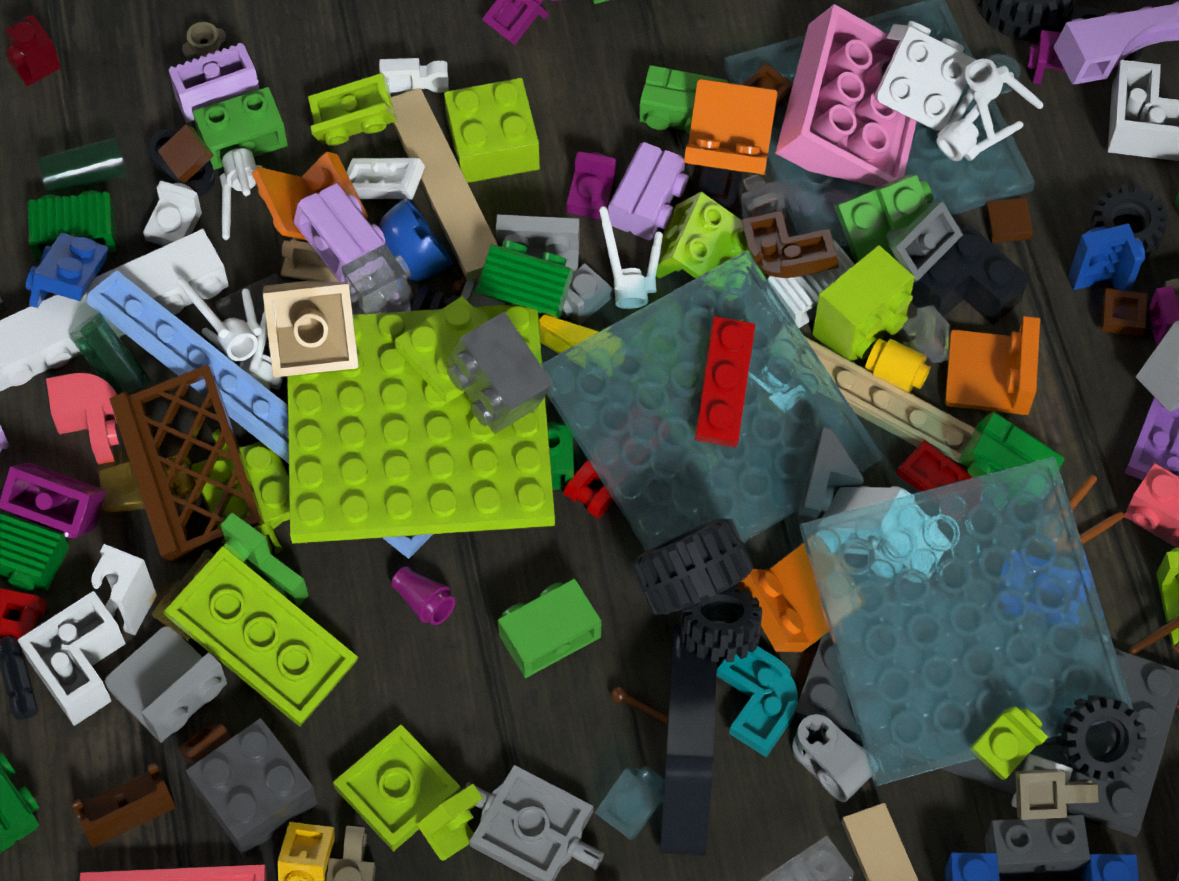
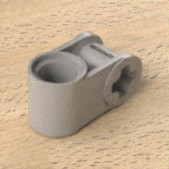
M819 714L809 715L799 724L797 734L792 742L793 756L837 800L846 802L877 772L876 763L867 751L854 743L826 716ZM817 737L822 743L817 741L814 744H810L807 739L812 741Z

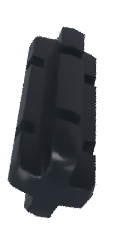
M7 636L0 639V669L7 695H9L12 714L16 720H25L34 717L38 710L35 698L31 694L33 691L25 661H23L21 646L17 637Z

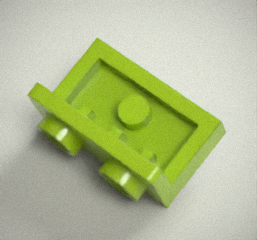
M383 73L308 96L314 125L310 126L311 132L323 145H339L348 141L349 136L362 132L366 134L377 133L384 130L387 124L397 122L387 78Z

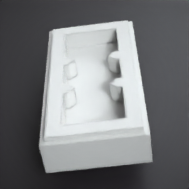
M352 158L347 174L359 199H413L425 165L420 158Z

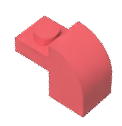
M73 373L46 378L51 416L58 433L64 434L88 429L91 447L98 465L114 462L112 446L119 445L120 442L116 426L117 421L109 398L117 395L113 387L104 379L88 373Z

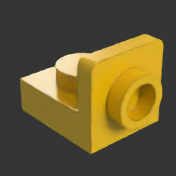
M289 822L278 858V881H325V872L334 843V827Z

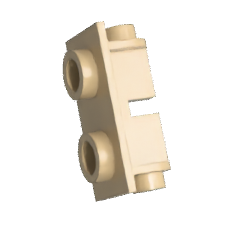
M292 238L290 241L284 240L282 256L285 257L281 276L307 281L339 282L308 242L299 241L297 238ZM360 273L356 278L347 281L349 282V288L361 289L364 274Z

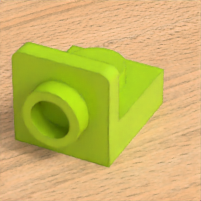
M1016 706L1004 709L970 746L969 750L1001 780H1005L1036 746L1044 743L1048 736L1040 729L1043 724L1034 713L1025 707L1019 710Z
M474 784L441 803L417 823V826L442 861L470 844V839L474 833L467 824L473 818L469 810L483 799Z

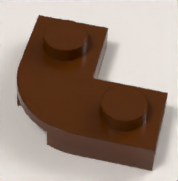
M782 211L742 219L751 261L762 273L777 278H794L839 268L830 229L789 237Z

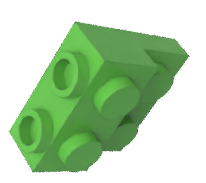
M906 175L834 205L855 263H858L878 245L898 261L890 248L886 234L889 231L908 227L929 207L928 204L933 202V194L926 180L919 181L917 175Z

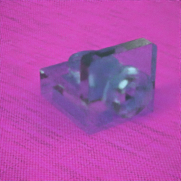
M642 766L641 769L636 767L625 768L595 811V814L628 839L633 840L637 837L659 803L663 802L664 787L662 785L665 780L646 766Z

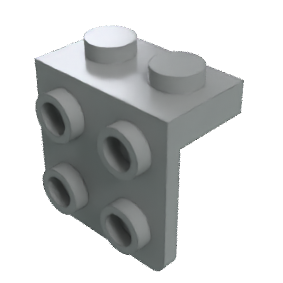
M169 626L161 628L105 678L107 690L160 743L183 727L198 709L205 703L213 700L227 684L221 664L209 652L202 657Z

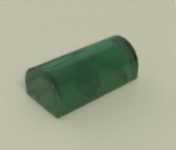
M116 138L56 153L37 160L48 195L60 194L127 175Z
M100 312L69 333V338L100 378L107 381L113 387L117 395L124 392L128 395L135 394L151 381V378Z

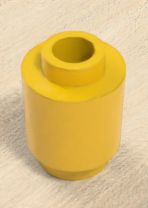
M879 338L870 352L865 368L872 371L873 376L910 393L913 387L922 388L931 366L925 364L927 355L892 339H889L887 342Z

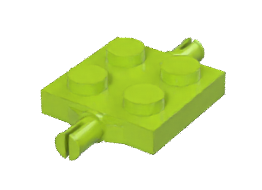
M217 429L212 434L215 441H217L221 433L220 429ZM260 441L248 446H240L239 448L265 522L254 527V529L266 537L270 554L272 555V549L274 554L282 550L273 529L282 522L290 520L289 476L280 456ZM225 443L222 451L229 453L227 444ZM219 455L209 478L227 486L235 470L233 462ZM207 460L191 465V470L201 474ZM238 482L235 490L243 493L240 483ZM206 483L201 496L207 510L214 514L224 490ZM232 495L222 518L226 519L231 513H234L240 519L249 517L250 513L246 501ZM219 522L216 529L221 528L222 523Z

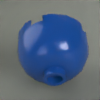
M408 199L397 203L383 216L378 226L384 234L386 244L381 264L389 274L397 270L406 279L423 281L437 276L453 264V260L439 238L436 239L430 230L431 226Z

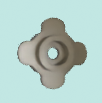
M199 22L192 25L187 31L188 42L182 46L183 54L186 57H207L208 53L214 55L216 50L219 51L220 44L226 40L224 30L216 28L208 22Z

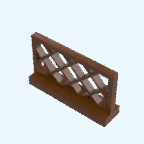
M209 364L135 394L128 395L124 392L109 398L161 557L176 563L188 558V553L225 539L222 529L216 528L219 522L223 523L225 521L222 515L232 495L246 501L250 516L242 519L253 528L265 523L213 369ZM205 379L209 392L201 408L184 401L183 398L190 384ZM177 390L175 396L168 394L170 392ZM160 396L172 401L162 423L150 419L144 405L145 402ZM212 404L216 414L209 412ZM180 405L198 413L188 435L170 428ZM206 417L218 421L222 430L214 447L196 439ZM152 426L159 428L156 435H154ZM167 432L185 440L174 462L163 458L159 450ZM225 443L227 444L229 453L222 451ZM193 444L211 451L201 474L182 466ZM219 455L231 460L235 468L227 486L209 478ZM165 465L172 467L169 474H167ZM180 471L198 479L187 502L175 497L172 489ZM238 482L240 483L243 493L235 490ZM206 483L224 490L214 514L195 506ZM177 503L185 506L181 514ZM194 510L211 518L204 535L189 540L185 525L192 511Z

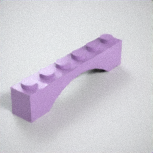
M1179 1L1171 5L1154 8L1147 6L1136 11L1125 13L1112 12L1101 17L1090 19L1077 18L1067 22L1053 48L1072 85L1107 79L1115 66L1120 63V60H1123L1129 54L1159 42L1179 40Z

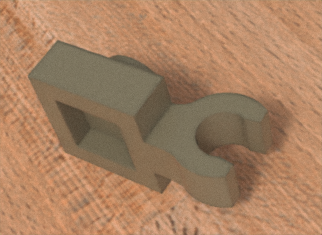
M1062 769L1015 771L1017 817L1021 820L1067 818L1066 804L1099 802L1098 784L1092 783V780H1072L1066 782L1065 771Z
M346 826L343 859L329 858L326 881H374L375 863L363 861L367 842L365 827Z

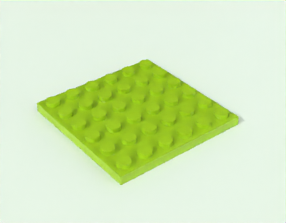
M514 304L474 307L486 321L505 312L542 366L537 310ZM441 309L353 315L359 368L287 376L290 536L292 544L555 526L545 397L537 409L494 434L488 425L483 426L477 420L471 406L473 402L466 392L446 404L395 348V338Z

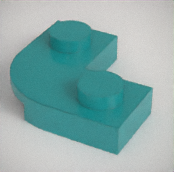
M757 646L753 653L748 651V655L744 659H740L737 654L735 655L734 662H726V659H724L717 669L716 676L750 697V700L731 725L729 734L767 757L794 718L798 705V693L794 680L790 675L791 670L781 660Z

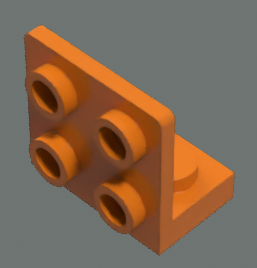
M699 79L684 163L764 175L777 91L775 89Z
M325 152L302 177L257 167L252 172L258 186V193L265 201L273 217V224L283 236L306 240L294 224L298 203L310 195L319 194L321 190L336 183L347 196L353 195L358 200L362 209V215L365 219L368 218L338 154Z
M1023 316L1019 332L1012 331L1011 336L952 330L949 339L945 404L950 407L1029 415L1037 388L1040 318Z
M822 532L815 533L769 570L753 569L744 580L737 583L741 592L746 589L751 592V599L756 597L759 600V607H762L761 627L776 652H803L865 604L863 596L826 534Z

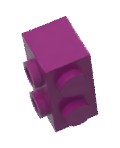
M28 462L10 467L0 498V509L14 513L13 516L36 524L42 523L53 527L54 530L64 533L65 537L78 538L79 535L95 531L107 490Z

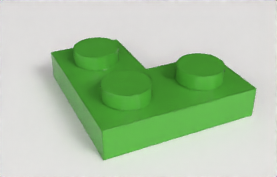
M231 513L221 524L226 541L224 544L225 548L294 605L299 607L309 596L305 580L270 554L264 535L234 513Z

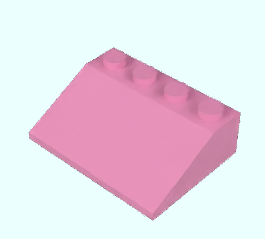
M835 4L813 20L807 28L775 154L810 172L875 187L903 177L917 121L878 103L875 99V93L898 44L887 39V33Z

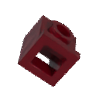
M33 14L5 29L10 43L6 47L7 61L27 87L61 68L53 41Z

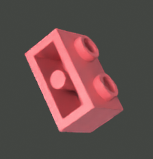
M1154 463L1134 493L1124 517L1176 548L1179 547V477Z

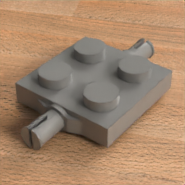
M516 765L513 766L504 783L494 790L492 794L475 786L483 797L475 805L482 809V817L479 826L470 839V847L534 881H554L561 868L572 857L592 867L594 870L598 868L599 862L601 863L604 852L581 841L582 831L593 813V805ZM468 782L465 785V788L472 785L471 782Z

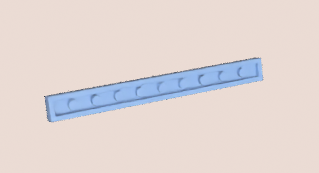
M114 271L88 293V305L176 375L180 376L209 364L213 369L228 416L289 463L288 405L119 271ZM205 379L190 384V386L206 398L209 391ZM433 534L382 538L409 559Z

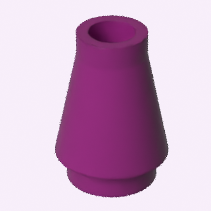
M409 567L401 568L392 579V588L399 592L421 622L439 625L452 613L456 600L451 595L449 587L418 574Z

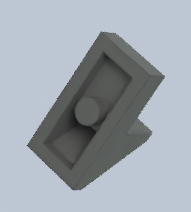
M940 201L932 203L908 227L889 231L886 236L897 260L915 277L914 282H916L963 234L944 202Z
M823 427L815 441L797 519L814 523L821 510L828 511L834 487H860L864 481L856 465L834 431L830 428Z

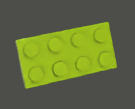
M224 546L164 611V615L299 727L303 725L358 660V656Z

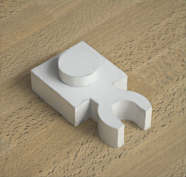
M419 58L380 59L379 72L383 73L387 78L391 97L418 88L429 89L437 93L449 91L447 62L433 61L427 66H420Z

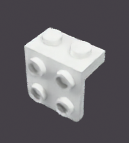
M909 21L907 26L893 24L887 39L897 43L898 46L875 93V99L878 103L925 126L941 131L948 124L966 86L965 67L976 61V59L964 54L965 47L955 41L943 38L940 42L930 37L931 30L913 21Z

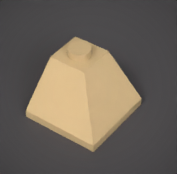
M303 281L263 287L273 378L359 368L349 282Z

